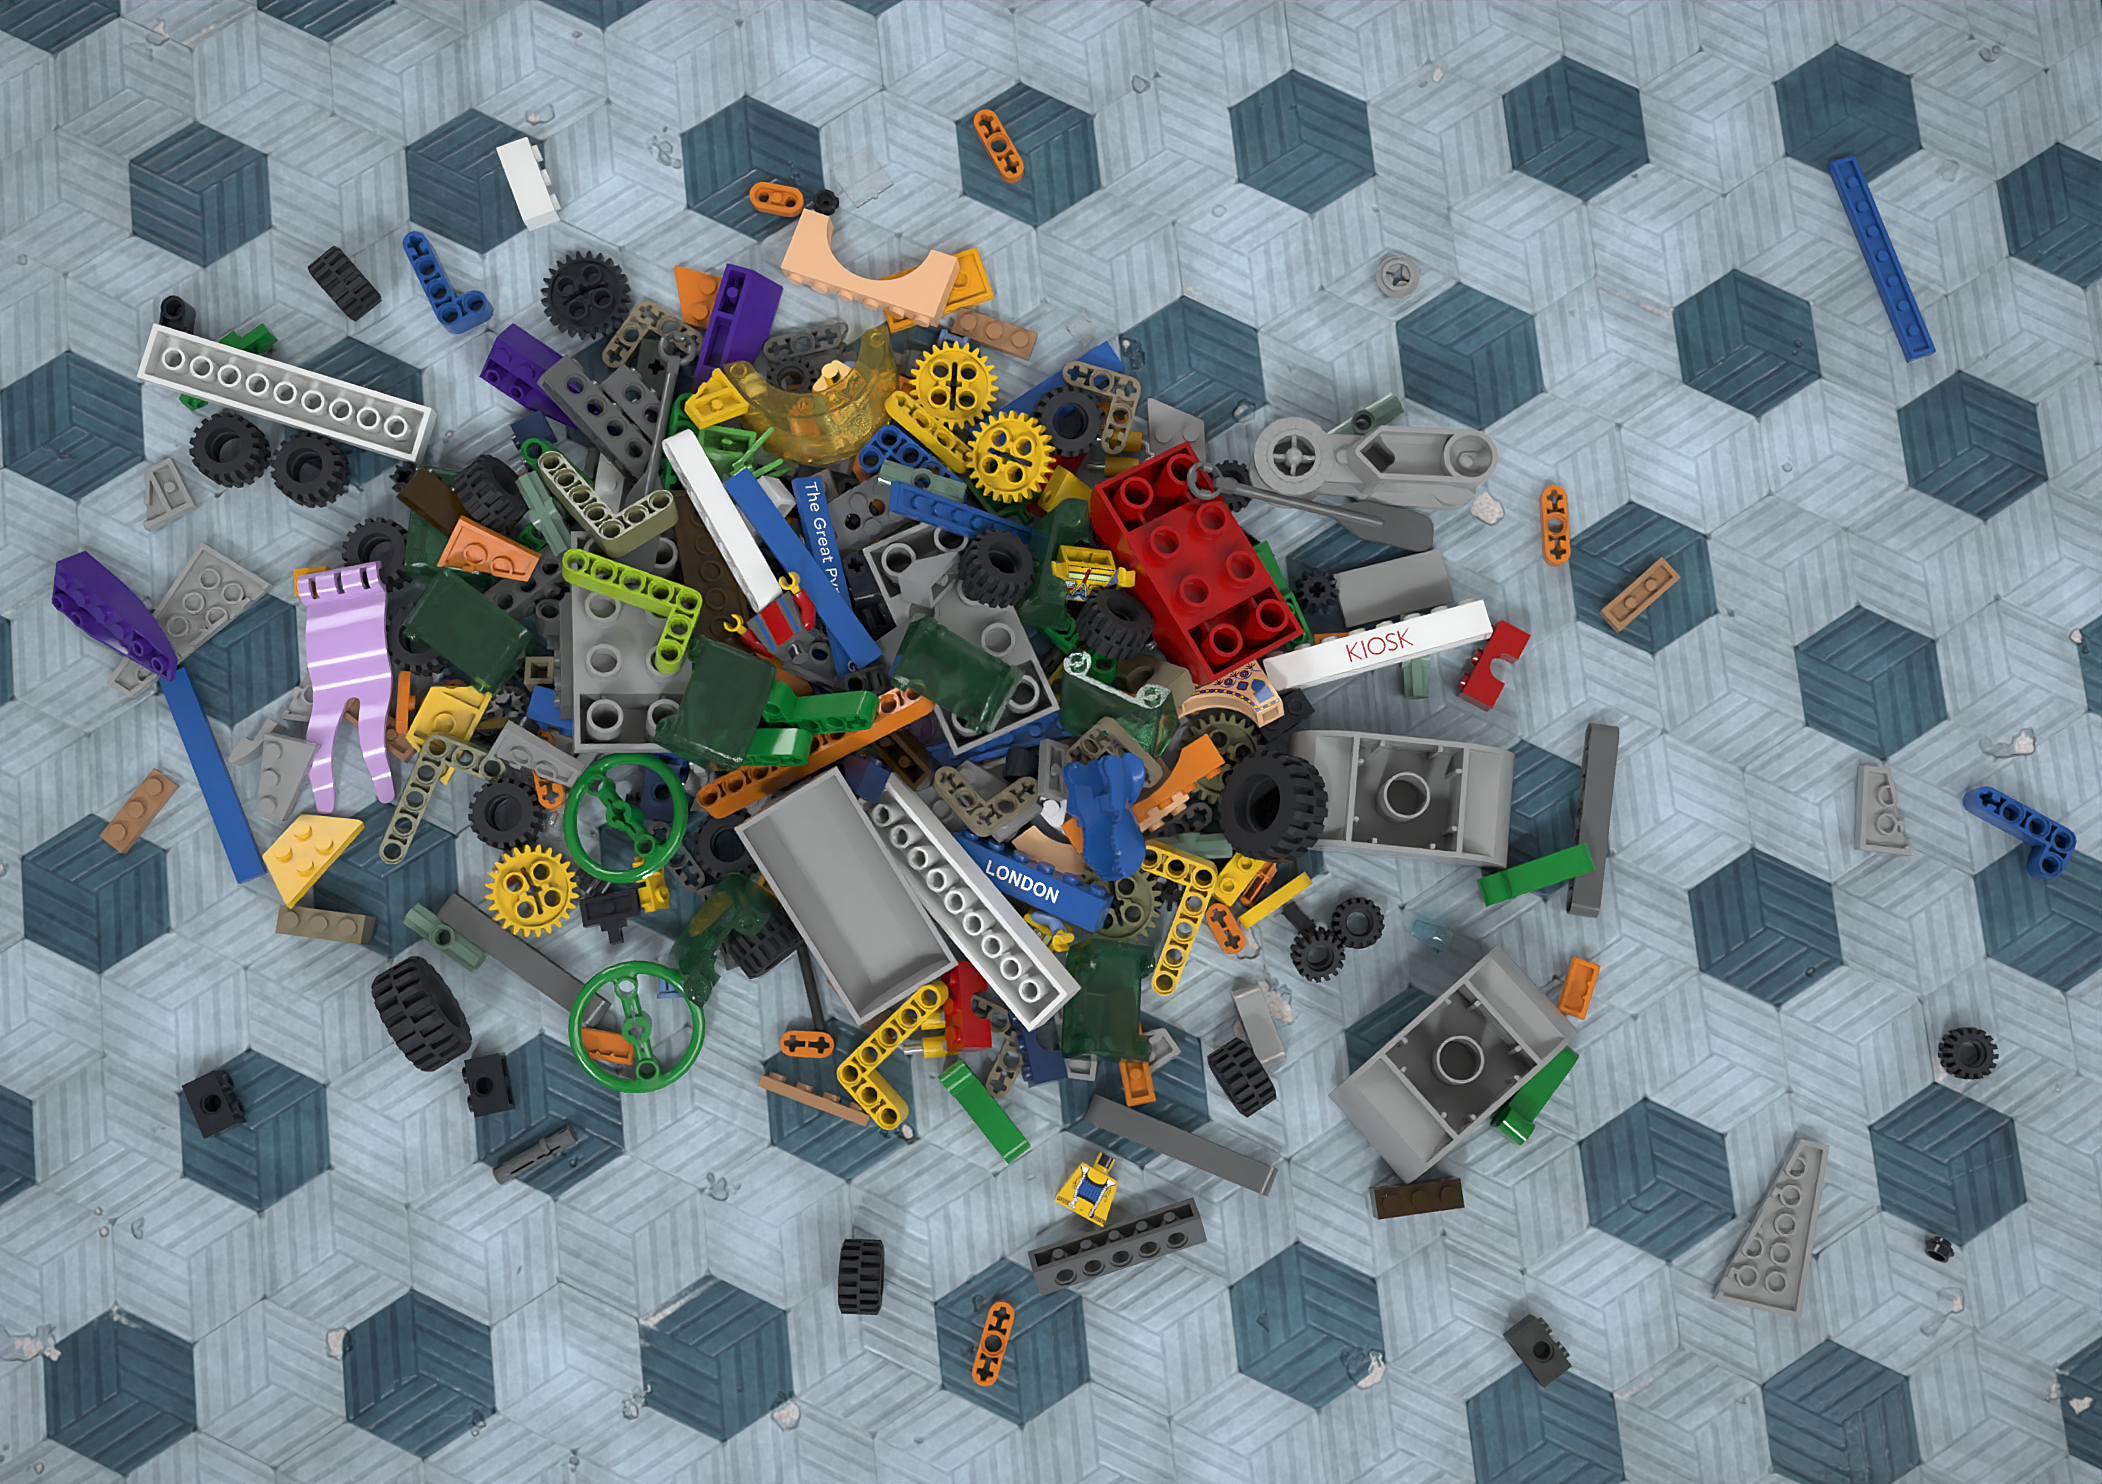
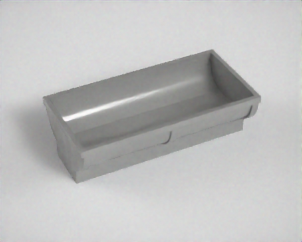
M837 766L812 779L808 777L762 805L761 810L734 828L858 1026L958 965L957 960Z

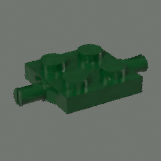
M1005 453L1004 455H1002V457L1017 462V460L1010 453ZM996 459L990 464V471L992 473L998 468ZM1021 468L1015 472V480L1017 482L1023 477ZM967 477L963 480L967 484V490L985 512L1004 519L1017 515L1024 526H1028L1029 523L1031 524L1034 521L1026 507L1040 498L1041 492L1031 490L1032 499H1027L1022 494L1021 503L1015 502L1013 498L1011 503H1004L1003 497L1000 501L993 500V494L991 496L983 495L985 488L979 489L975 487L979 479Z

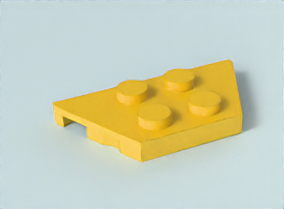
M431 685L405 738L418 753L426 736L436 730L444 731L469 741L496 687L492 685ZM434 739L429 743V746L432 750L438 752L442 751L446 744L441 739ZM464 750L457 753L458 760L461 758ZM444 765L439 780L447 785L455 768Z
M301 814L263 854L262 857L289 909H292L365 828L362 821Z

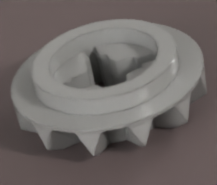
M1391 256L1383 260L1378 266L1375 281L1379 286V291L1387 294L1388 298L1395 297L1401 299L1413 293L1418 286L1420 276L1417 266L1409 258ZM1399 269H1402L1401 279L1404 282L1399 281L1398 284L1393 286V277L1390 275H1395Z
M504 686L495 690L485 712L489 719L526 717L530 698L518 687ZM512 700V706L519 710V712L509 711L507 715H504L505 710L499 706V703L508 704Z

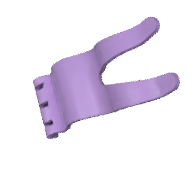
M381 561L302 575L297 580L300 599L307 606L306 657L313 688V707L306 741L322 744L319 752L314 755L310 763L312 767L308 775L312 784L317 810L323 815L333 813L336 808L333 768L334 744L347 702L352 697L360 700L358 721L360 746L378 799L382 803H390L396 798L394 778L386 750V723L392 700L393 674L386 637L388 597L386 585L381 582L379 576V569H382ZM367 571L370 587H366L363 582V572ZM341 576L345 592H340L337 585V577ZM315 581L319 597L314 596L311 582Z

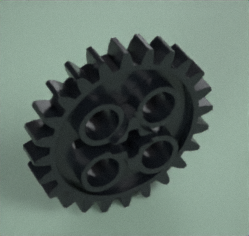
M577 251L576 259L574 260L567 254V263L563 264L557 260L556 263L559 269L556 271L549 268L548 270L552 278H543V281L548 286V288L540 290L546 296V298L541 299L543 306L547 307L544 313L547 317H551L550 322L553 326L558 325L561 333L568 329V334L571 338L578 332L581 340L585 339L587 333L595 340L596 332L598 331L605 337L607 336L605 328L610 327L615 331L616 327L613 322L616 320L623 323L624 320L620 313H629V309L624 305V303L632 301L630 296L626 294L631 291L629 284H625L628 278L625 274H621L622 269L619 265L614 266L612 258H608L604 262L602 253H599L594 259L591 251L587 252L586 258H583L580 252ZM599 274L597 280L593 282L587 281L590 275ZM568 285L574 286L571 292L562 293L564 287ZM588 292L589 297L584 299L583 294ZM602 298H610L607 305H598ZM585 309L581 317H573L575 311Z

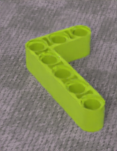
M581 549L568 550L562 560V575L567 582L668 617L657 646L654 663L658 671L663 674H673L678 671L700 616L702 606L700 593L684 585ZM573 563H578L583 568L579 570H573L569 567V565ZM600 573H606L610 575L611 578L607 580H602L598 578L597 575ZM627 583H635L639 588L631 590L625 585ZM663 593L667 598L660 600L655 598L653 594ZM689 602L693 604L695 608L690 610L685 609L682 607L681 604ZM678 627L682 628L686 633L676 635L671 630ZM671 653L676 659L667 661L661 655Z

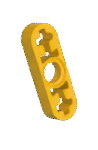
M1303 872L1238 917L1239 921L1245 929H1248L1313 884L1307 873Z

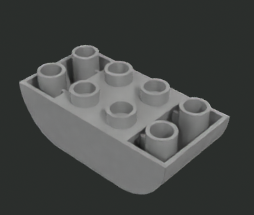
M921 523L866 547L862 551L895 626H899L909 618L916 617L938 662L940 669L923 679L922 682L935 697L936 703L933 711L954 756H957L1058 711L1060 707L1013 606L1008 605L1007 608L1001 609L998 605L996 608H991L987 603L984 605L980 604L976 597L972 598L968 595L970 592L968 589L964 590L961 585L963 580L960 579L932 608L902 600L898 577L913 561L950 552L959 553V558L961 559L973 539Z
M571 531L570 549H581L612 561L614 560V558L605 554L587 532ZM661 533L655 567L651 574L683 585L674 533ZM578 563L570 564V568L573 570L583 568ZM600 573L597 575V577L602 580H607L611 578L610 575L606 573ZM627 583L625 585L631 590L639 588L635 583ZM570 584L573 653V752H694L691 640L679 670L673 674H663L658 671L654 662L657 646L668 617ZM663 593L653 594L655 598L660 600L667 598ZM682 603V607L687 609V603ZM678 627L671 630L676 635L686 633L682 628ZM671 653L661 655L667 661L676 659Z
M1310 730L1294 732L1289 735L1287 754L1301 757L1307 760L1309 764L1314 765L1319 772L1318 776H1321L1326 787L1323 789L1328 793V802H1326L1328 817H1324V830L1316 837L1318 839L1316 844L1312 848L1308 847V850L1506 869L1515 757L1512 752L1474 743L1356 731Z
M1498 944L1328 1096L1398 1176L1408 1184L1444 1157L1546 1066L1577 1035L1578 1030Z

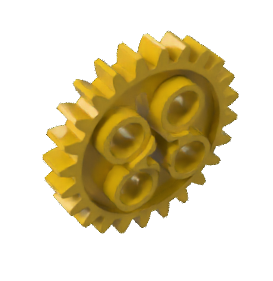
M945 341L943 343V350H939L936 345H933L932 355L924 351L923 357L925 361L918 359L915 361L919 370L911 369V375L916 379L910 380L909 386L916 389L909 392V396L911 398H918L916 402L942 425L947 424L949 431L952 432L954 425H958L960 431L963 432L965 423H968L972 428L975 426V418L980 422L984 420L982 412L991 413L992 409L987 403L996 404L997 399L990 394L998 393L999 387L991 385L998 381V376L989 375L994 370V365L985 366L988 356L986 355L979 359V348L971 353L969 352V343H966L963 349H959L958 341H955L953 348H949ZM957 363L955 410L951 411L949 409L951 391L949 386L951 385L952 364ZM942 366L947 369L948 374L945 377L939 378L934 375L933 370L936 367ZM969 368L976 373V376L971 380H967L961 376V371ZM935 394H943L947 401L942 405H936L932 402L931 398ZM962 396H970L973 398L974 404L970 407H963L959 403V399Z
M1001 411L999 412V420L996 416L990 415V425L980 422L983 431L972 432L977 438L976 442L968 441V444L974 449L972 452L966 453V456L973 458V462L968 463L966 467L974 468L975 470L969 477L971 479H979L975 487L979 489L985 488L983 495L991 496L993 494V500L1000 501L1003 497L1004 503H1011L1012 498L1015 502L1021 503L1022 494L1025 498L1032 499L1031 490L1040 493L1039 483H1049L1044 476L1045 473L1054 472L1048 467V463L1056 461L1055 458L1049 457V453L1054 451L1055 447L1047 445L1052 436L1042 435L1046 427L1043 425L1036 427L1038 419L1032 417L1028 420V414L1021 413L1018 417L1016 411H1010L1008 417L1006 412ZM1005 432L1006 442L1003 446H1000L999 436ZM1030 441L1032 450L1028 455H1025L1024 445ZM992 447L998 451L1032 462V466L1029 467L1025 464L1011 461L1008 458L989 452V449ZM996 459L998 468L992 473L990 471V464ZM1021 468L1023 477L1017 482L1015 480V472Z
M523 845L522 853L516 847L511 848L512 857L506 853L501 854L504 863L493 862L492 864L497 869L496 873L487 872V875L493 881L492 883L484 884V887L491 889V893L483 897L484 899L492 900L493 903L486 909L497 911L492 918L494 921L504 919L501 924L502 929L512 925L511 934L516 935L520 928H522L523 937H528L530 930H532L535 937H540L541 928L547 934H550L551 924L561 928L562 925L559 918L570 919L566 909L576 908L574 904L570 903L571 898L579 897L578 894L572 892V888L577 887V883L570 881V878L576 872L566 871L570 862L560 863L561 853L551 857L552 848L547 847L543 853H541V845H535L532 852L529 845ZM538 864L543 865L546 871L545 876L541 880L536 879L533 874V870ZM521 867H524L526 870L528 882L521 873ZM511 875H515L519 880V886L514 891H510L506 886V881ZM529 884L530 886L537 887V890L533 892L534 897L526 895V891L530 889ZM549 890L556 894V901L551 906L546 905L544 902V896ZM525 901L528 903L530 911L527 916L522 918L519 916L517 908L520 903ZM536 901L542 909V914L537 912Z

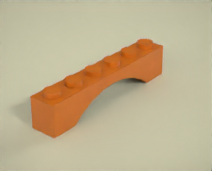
M1207 733L1180 751L1177 763L1169 778L1157 791L1148 798L1132 805L1139 824L1149 818L1147 812L1157 807L1161 811L1172 804L1174 801L1171 797L1180 791L1184 796L1198 787L1196 781L1204 776L1207 780H1210L1222 772L1220 766L1225 761ZM1073 817L1060 827L1077 854L1080 855L1083 848L1082 827H1077V821Z

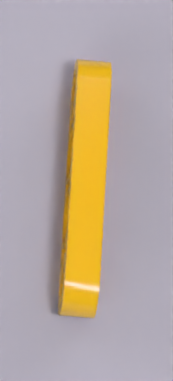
M895 391L885 400L884 405L887 413L953 470L960 474H966L971 469L966 467V465L973 462V458L966 456V453L972 452V450L909 395L902 391ZM916 419L920 420L924 424L925 428H922L916 422ZM937 437L941 438L945 442L946 446H943L938 441Z

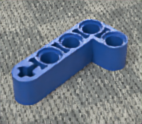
M412 231L405 235L402 244L437 319L449 333L454 335L462 334L491 319L494 311L493 306L482 292L472 290L457 297L434 247L423 233ZM418 246H420L424 255L420 256L418 254ZM435 267L432 274L425 275L429 268ZM447 291L443 298L436 299L438 293ZM480 302L483 303L481 309L473 311L474 305ZM458 314V318L454 322L448 323L450 316Z
M893 425L881 427L858 454L861 470L868 477L879 473L886 459L916 469L934 470L939 472L942 477L962 482L956 475ZM888 436L897 438L896 443L891 446L884 445L883 441ZM910 453H915L919 456L914 463H906L904 458ZM869 457H877L879 459L878 464L874 467L866 466L865 461ZM921 478L917 480L925 489L930 485V482L926 479ZM966 491L962 502L963 504H965L967 501Z
M1984 786L1966 792L1963 797V806L1969 813L2034 847L2026 864L2027 872L2032 878L2039 880L2061 875L2077 843L2073 831L1992 787ZM2004 808L2010 813L2009 820L2003 815ZM2030 821L2035 826L2034 834L2029 830ZM2055 836H2058L2060 839V847H2057L2054 842ZM2043 860L2048 864L2047 872L2042 868Z

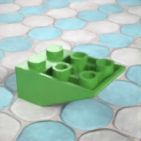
M715 425L701 430L698 428L697 440L722 484L730 479L729 473L734 470L731 464L738 461L756 442L757 432ZM754 454L744 463L745 466L748 464L753 466ZM728 493L730 499L732 500V502H733V504H734V506H735L736 502L733 500V498H732V497L730 496V494Z

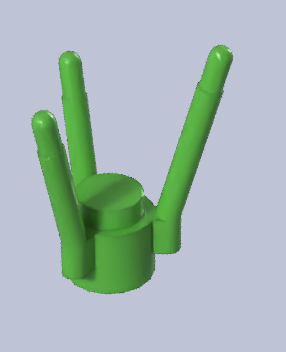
M773 426L763 433L738 461L731 464L734 470L729 473L730 478L747 467L757 480L759 476L783 463V459L780 458L756 471L751 464L744 465L774 432L775 428ZM787 467L765 476L778 478L790 473L791 468Z

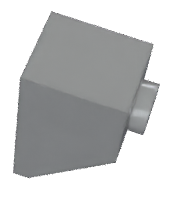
M950 552L913 561L898 577L902 600L932 608L959 580L958 573L960 570L957 569L960 562L959 553Z

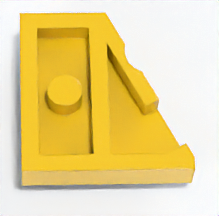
M717 368L712 372V377L708 382H703L698 388L697 393L687 400L684 411L701 430L747 413L749 404L723 372Z

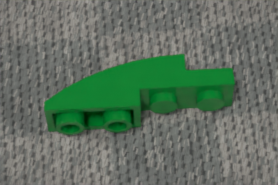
M262 323L243 337L233 330L218 343L258 355L259 353L269 351L278 339ZM181 394L179 397L181 403L192 411L201 409L209 403L208 401Z
M1264 540L1252 546L1305 632L1283 644L1285 649L1289 653L1293 652L1296 646L1315 643L1294 594L1288 589L1268 541Z

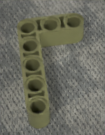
M548 451L538 459V466L546 486L609 557L619 558L628 554L675 525L679 519L673 495L667 490L654 491L615 515L562 454L556 451Z
M436 730L430 732L423 742L382 837L379 848L380 858L387 864H397L403 860L444 765L451 766L484 780L492 781L496 778L500 779L504 775V759L497 758L496 761L500 764V768L496 772H488L484 769V765L490 761V759L486 758L490 749L444 731ZM434 739H441L445 742L446 747L442 751L437 752L430 748L429 743ZM464 749L472 752L473 758L468 762H461L457 758V753ZM423 765H430L435 770V773L430 777H423L418 773V769ZM412 791H418L423 795V799L419 803H412L407 799V795ZM401 817H407L412 821V825L407 829H402L396 825V821ZM389 843H396L400 846L401 851L392 855L386 852L385 846Z

